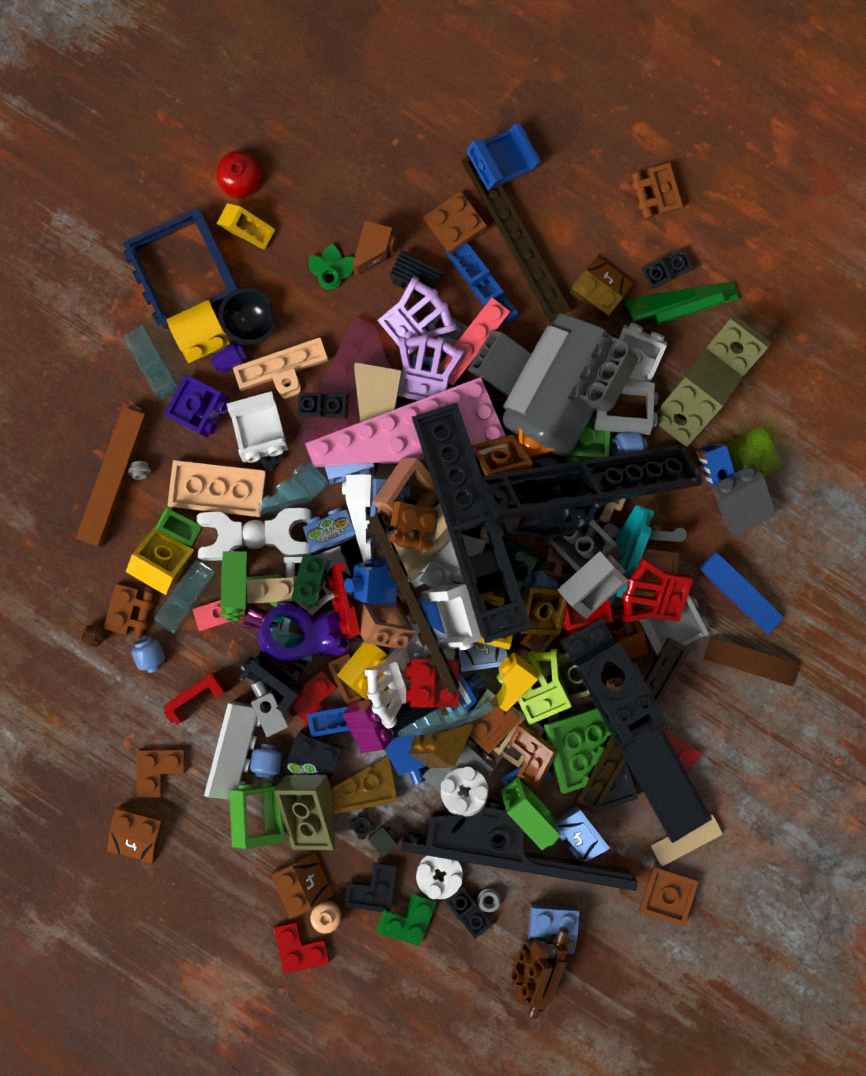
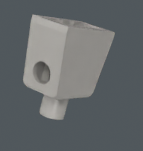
M262 679L252 683L251 687L256 696L251 701V705L266 736L269 737L287 728L294 717L289 708L284 714L276 709L283 700L281 694L274 688L268 689Z

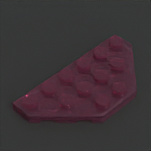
M354 316L317 392L349 395L348 418L305 417L294 440L296 443L305 446L307 442L360 423L354 370L355 363L390 369L374 325Z

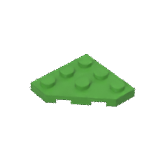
M596 707L544 724L548 743L558 750L553 764L561 793L565 794L586 786L589 780L588 775L593 765L597 764L604 750L603 745L607 737L611 735Z

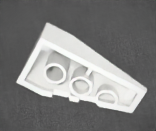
M346 475V481L343 480L342 494L346 495L347 506L363 562L375 558L376 536H371L367 524L369 523L368 518H370L371 480L378 479V477L373 475Z

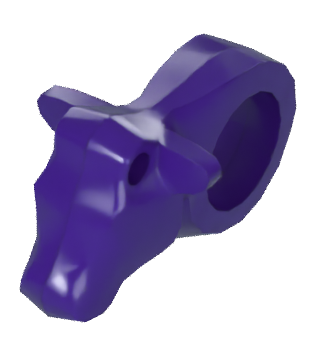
M288 601L277 602V607L271 609L262 619L257 632V641L261 650L269 658L278 662L294 661L319 653L321 657L326 655L341 656L347 652L350 646V639L347 640L346 635H342L340 631L339 621H341L339 612H335L334 608L318 616H313L298 604ZM278 617L292 619L301 630L299 646L285 648L276 643L270 630L272 620Z

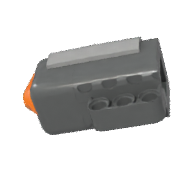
M558 314L553 325L546 327L503 406L506 409L503 416L505 427L513 433L530 459L545 453L562 458L569 456L594 410L597 409L605 412L612 409L638 362L637 353L625 341L612 337L598 326L564 314Z

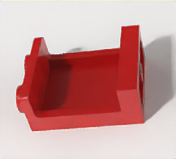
M213 672L163 705L166 709L164 714L171 723L175 722L178 725L187 720L181 710V706L210 688L216 698L221 697L230 690L218 672Z

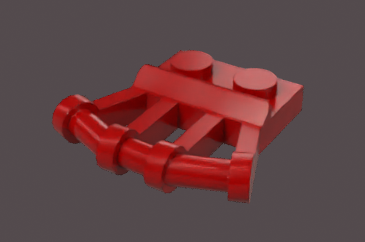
M642 557L639 560V566L631 576H628L627 589L623 591L621 596L624 605L622 621L634 622L648 618H658L679 622L693 578L689 575L672 573L667 570L662 571ZM648 569L659 576L660 580L659 582L643 580L641 577ZM636 588L656 590L654 597L635 594ZM633 603L651 605V608L634 612Z

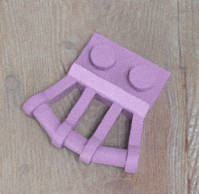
M415 276L411 279L400 302L377 320L398 346L399 337L411 338L426 334L431 338L457 329L456 323L452 321L447 302H443L439 298L436 289H432L419 282V278ZM413 290L425 295L411 309L406 306ZM431 301L436 309L419 322L414 313ZM440 314L444 326L427 331L424 326ZM419 346L409 347L408 354L412 353Z
M426 334L411 338L399 337L403 369L398 396L419 401L447 390L450 374L465 351L461 348L458 350L441 337L434 339L429 338V335ZM419 346L416 366L411 367L408 348ZM426 347L435 348L431 371L422 369ZM443 350L452 356L453 359L444 373H438Z

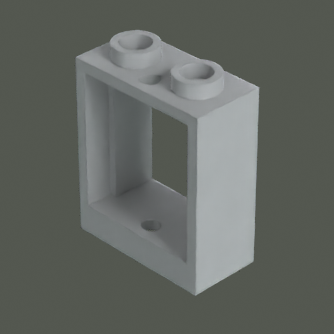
M627 381L621 394L646 396V419L608 416L607 411L595 409L594 430L636 432L650 435L652 427L657 425L658 414L654 413V406H657L658 392H654L655 383Z
M599 551L558 589V592L571 607L587 619L629 580L623 575L626 570L610 554L606 557Z

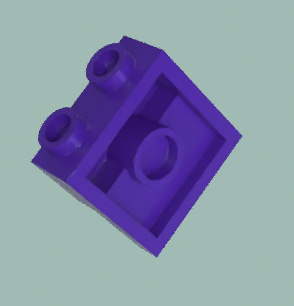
M185 374L164 416L208 438L210 434L212 435L216 432L218 428L217 420L220 414H224L228 410L229 397Z

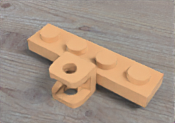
M319 337L238 365L233 370L241 391L273 380L280 396L283 399H287L301 392L296 372L327 362L328 358Z

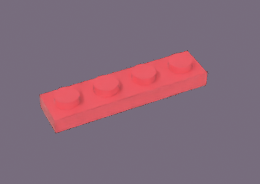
M493 298L488 301L454 345L458 350L461 348L465 352L450 374L449 383L454 386L474 360L491 330L496 331L510 313L509 310ZM447 354L439 365L438 373H444L453 359L452 356Z

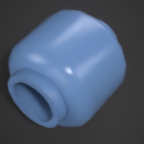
M620 432L611 441L613 455L647 450V441L645 438H642L640 433Z
M541 570L530 573L524 581V590L528 586L559 588L557 579Z
M150 636L137 640L131 650L137 668L143 671L147 670L148 673L159 670L161 668L160 664L165 660V654L160 642L157 639H152Z
M261 744V748H256L252 751L250 770L255 773V777L273 779L274 775L280 773L282 753L276 751L274 745Z

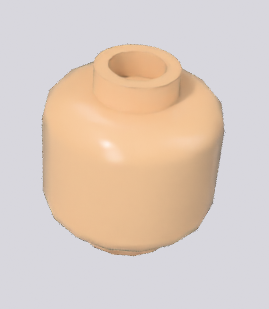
M325 900L321 902L311 912L310 920L313 928L324 934L333 932L340 924L341 910L333 901Z

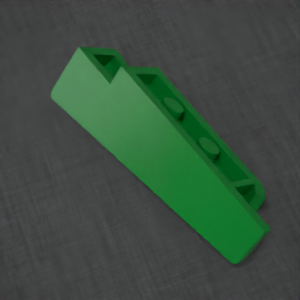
M731 281L624 299L623 302L630 323L635 324L653 318L655 326H659L740 299L736 284Z

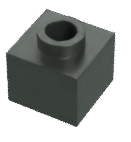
M384 824L368 837V840L382 857L398 845L396 840L398 835L390 826L386 828Z

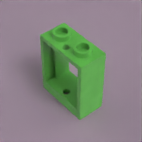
M223 551L220 617H225L227 621H238L240 618H244L246 608L247 552Z
M517 777L501 789L507 814L541 850L553 845L561 837L553 812L521 778Z
M261 781L255 787H253V784L238 785L239 789L229 790L232 847L249 849L284 842L283 818L274 793L278 785H272V781ZM264 793L265 832L248 835L246 796Z

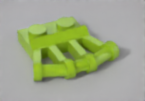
M551 649V652H535L534 650L528 652L527 656L523 657V659L535 667L541 685L535 688L532 685L518 702L529 725L572 707L573 703L560 678L558 649ZM539 661H551V681H548ZM498 674L496 677L498 681L503 685V681H501L500 674Z

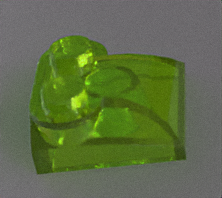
M762 426L725 444L735 473L752 464L763 476L782 468L780 457L769 435Z

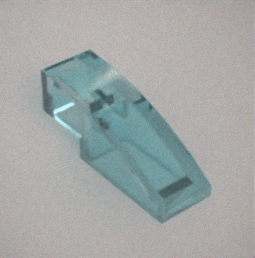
M143 325L122 336L156 397L161 401L175 393L178 385Z
M195 560L169 595V599L155 616V622L174 634L206 589L215 572L198 560Z

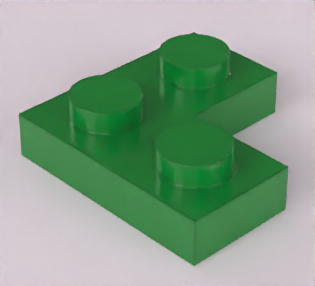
M413 893L405 915L384 909L376 932L383 936L420 946L436 901Z

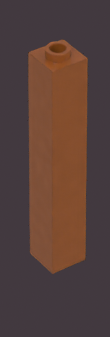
M130 405V408L122 407L76 539L95 546H103L128 476L129 464L133 462L148 416L143 414L144 409Z

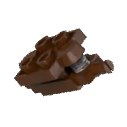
M565 927L559 928L557 937L549 936L547 943L544 941L534 942L533 939H524L522 947L518 952V958L510 978L516 985V1001L518 1004L529 1005L530 1011L528 1015L531 1018H537L540 1009H546L548 1002L553 1001L567 964L565 960L567 954L565 941L569 931Z

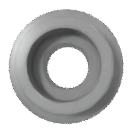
M144 461L130 463L127 474L135 480L145 479L146 475L151 473V468Z
M486 888L479 893L477 901L483 911L493 912L499 908L501 898L496 890ZM492 896L494 900L488 904L485 902V898Z

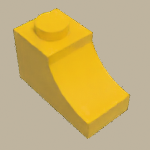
M228 203L217 222L219 226L233 235L241 237L264 250L275 231L274 228L241 206Z
M513 653L509 658H505L498 668L503 685L496 696L499 707L505 712L538 680L535 667L516 653Z

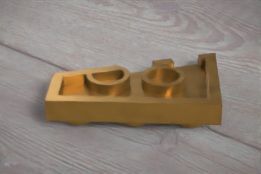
M388 756L331 788L334 814L398 802Z

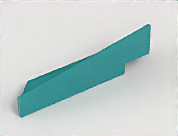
M640 505L634 507L615 539V542L624 554L617 562L626 570L623 574L626 578L631 576L638 567L639 560L642 557L651 533L649 524L654 510ZM627 583L610 597L611 606L615 595L621 598L623 591H626Z

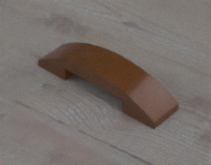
M713 637L709 638L703 658L792 687L799 668V664Z

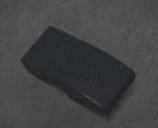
M682 248L641 269L651 289H654L690 272L694 267L685 249Z
M298 393V416L348 418L349 395Z
M464 887L445 901L474 939H477L494 925Z

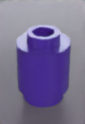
M231 343L214 351V357L211 358V361L217 371L221 369L225 373L243 364L242 361L246 360L247 357L241 345Z

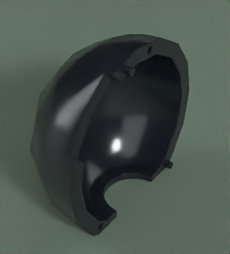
M241 288L232 291L223 299L219 307L218 319L222 331L230 340L239 345L254 346L265 342L273 335L275 329L271 318L270 299L267 293L256 288Z

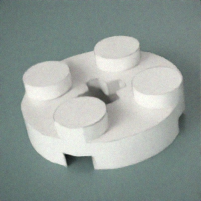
M458 768L450 772L442 781L441 798L445 807L451 813L472 816L484 808L488 798V785L483 775L473 768ZM461 787H469L471 789L469 790L468 797L458 795Z
M424 856L417 867V884L421 891L431 899L448 898L456 893L462 885L463 872L459 861ZM436 869L446 872V875L443 876L444 880L440 881L433 878L436 874Z

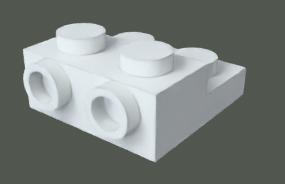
M630 323L629 326L624 324L618 339L625 341L638 355V362L628 380L651 382L667 347V342L663 341L665 337L656 332H651V335L642 332L643 328L634 323Z

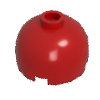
M232 151L224 155L218 162L216 169L217 183L221 190L229 197L243 199V197L255 194L261 186L263 178L261 167L257 160L249 153Z

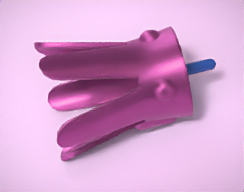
M248 605L247 612L252 616H244L246 621L243 622L244 626H241V628L258 630L260 622L266 615Z

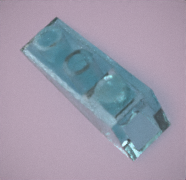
M310 462L305 466L301 464L292 472L294 476L288 482L284 479L275 488L277 492L272 497L267 495L259 502L258 514L264 515L309 503L327 487L329 481Z

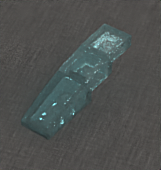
M489 700L469 711L464 703L445 715L442 709L438 707L403 727L397 733L399 737L448 730L476 720L494 711L495 707L492 701Z

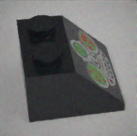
M299 731L290 751L283 775H327L330 783L343 747L316 736L311 737L310 734Z

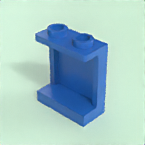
M519 122L514 124L511 129L486 140H482V138L474 140L466 149L488 191L532 172L540 164L538 153L533 149L526 131L522 129Z

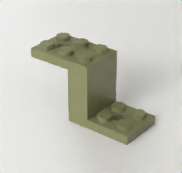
M733 314L697 357L678 386L655 412L658 414L657 425L688 447L724 406L742 377L768 349L771 342ZM733 342L741 343L744 349H738ZM677 414L684 415L687 420H681Z

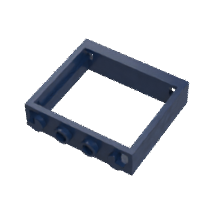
M199 207L123 242L126 248L123 251L128 264L132 262L135 271L132 272L138 284L142 283L145 289L142 292L146 303L148 305L152 304L155 310L152 316L157 325H162L165 330L169 329L166 320L168 317L136 252L137 250L196 223L227 288V291L208 299L212 307L220 305L228 294L238 290Z

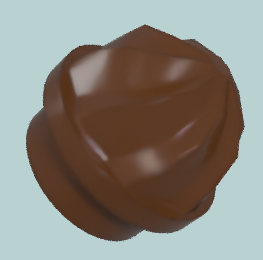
M95 624L92 626L86 625L81 643L87 644V647L99 646L105 640L103 630Z

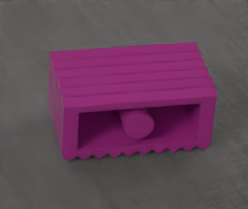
M372 700L353 702L343 713L344 721H347L346 725H348V729H350V733H352V737H354V741H356V745H358L361 753L385 750L393 740L391 729L386 728L382 724V719L379 715L373 712Z

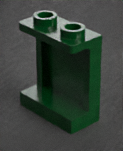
M303 554L291 597L292 600L313 606L319 605L331 560Z

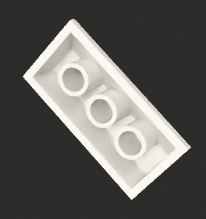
M234 700L228 703L204 796L230 800L229 790L239 789L238 785L245 784L242 781L243 773H248L251 759L247 757L249 750H254L257 736H253L255 726L260 727V722L252 705Z

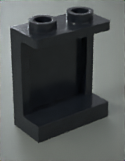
M261 654L256 658L251 656L239 670L242 673L238 678L239 680H245L253 672L283 695L284 699L276 708L283 714L304 689V687Z

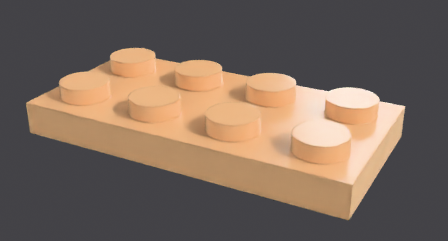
M173 460L167 506L261 517L266 471Z

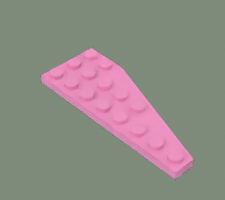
M480 377L307 442L305 446L314 467L343 466L345 464L399 463L402 458H417L419 461H426L412 416L456 402L471 445L504 437L505 433Z

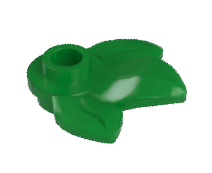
M330 244L324 250L321 257L310 255L309 269L312 274L318 277L319 284L324 289L333 290L340 285L341 279L349 277L353 272L352 264L354 257L342 258L337 247L334 244ZM328 275L334 276L332 282L325 280Z

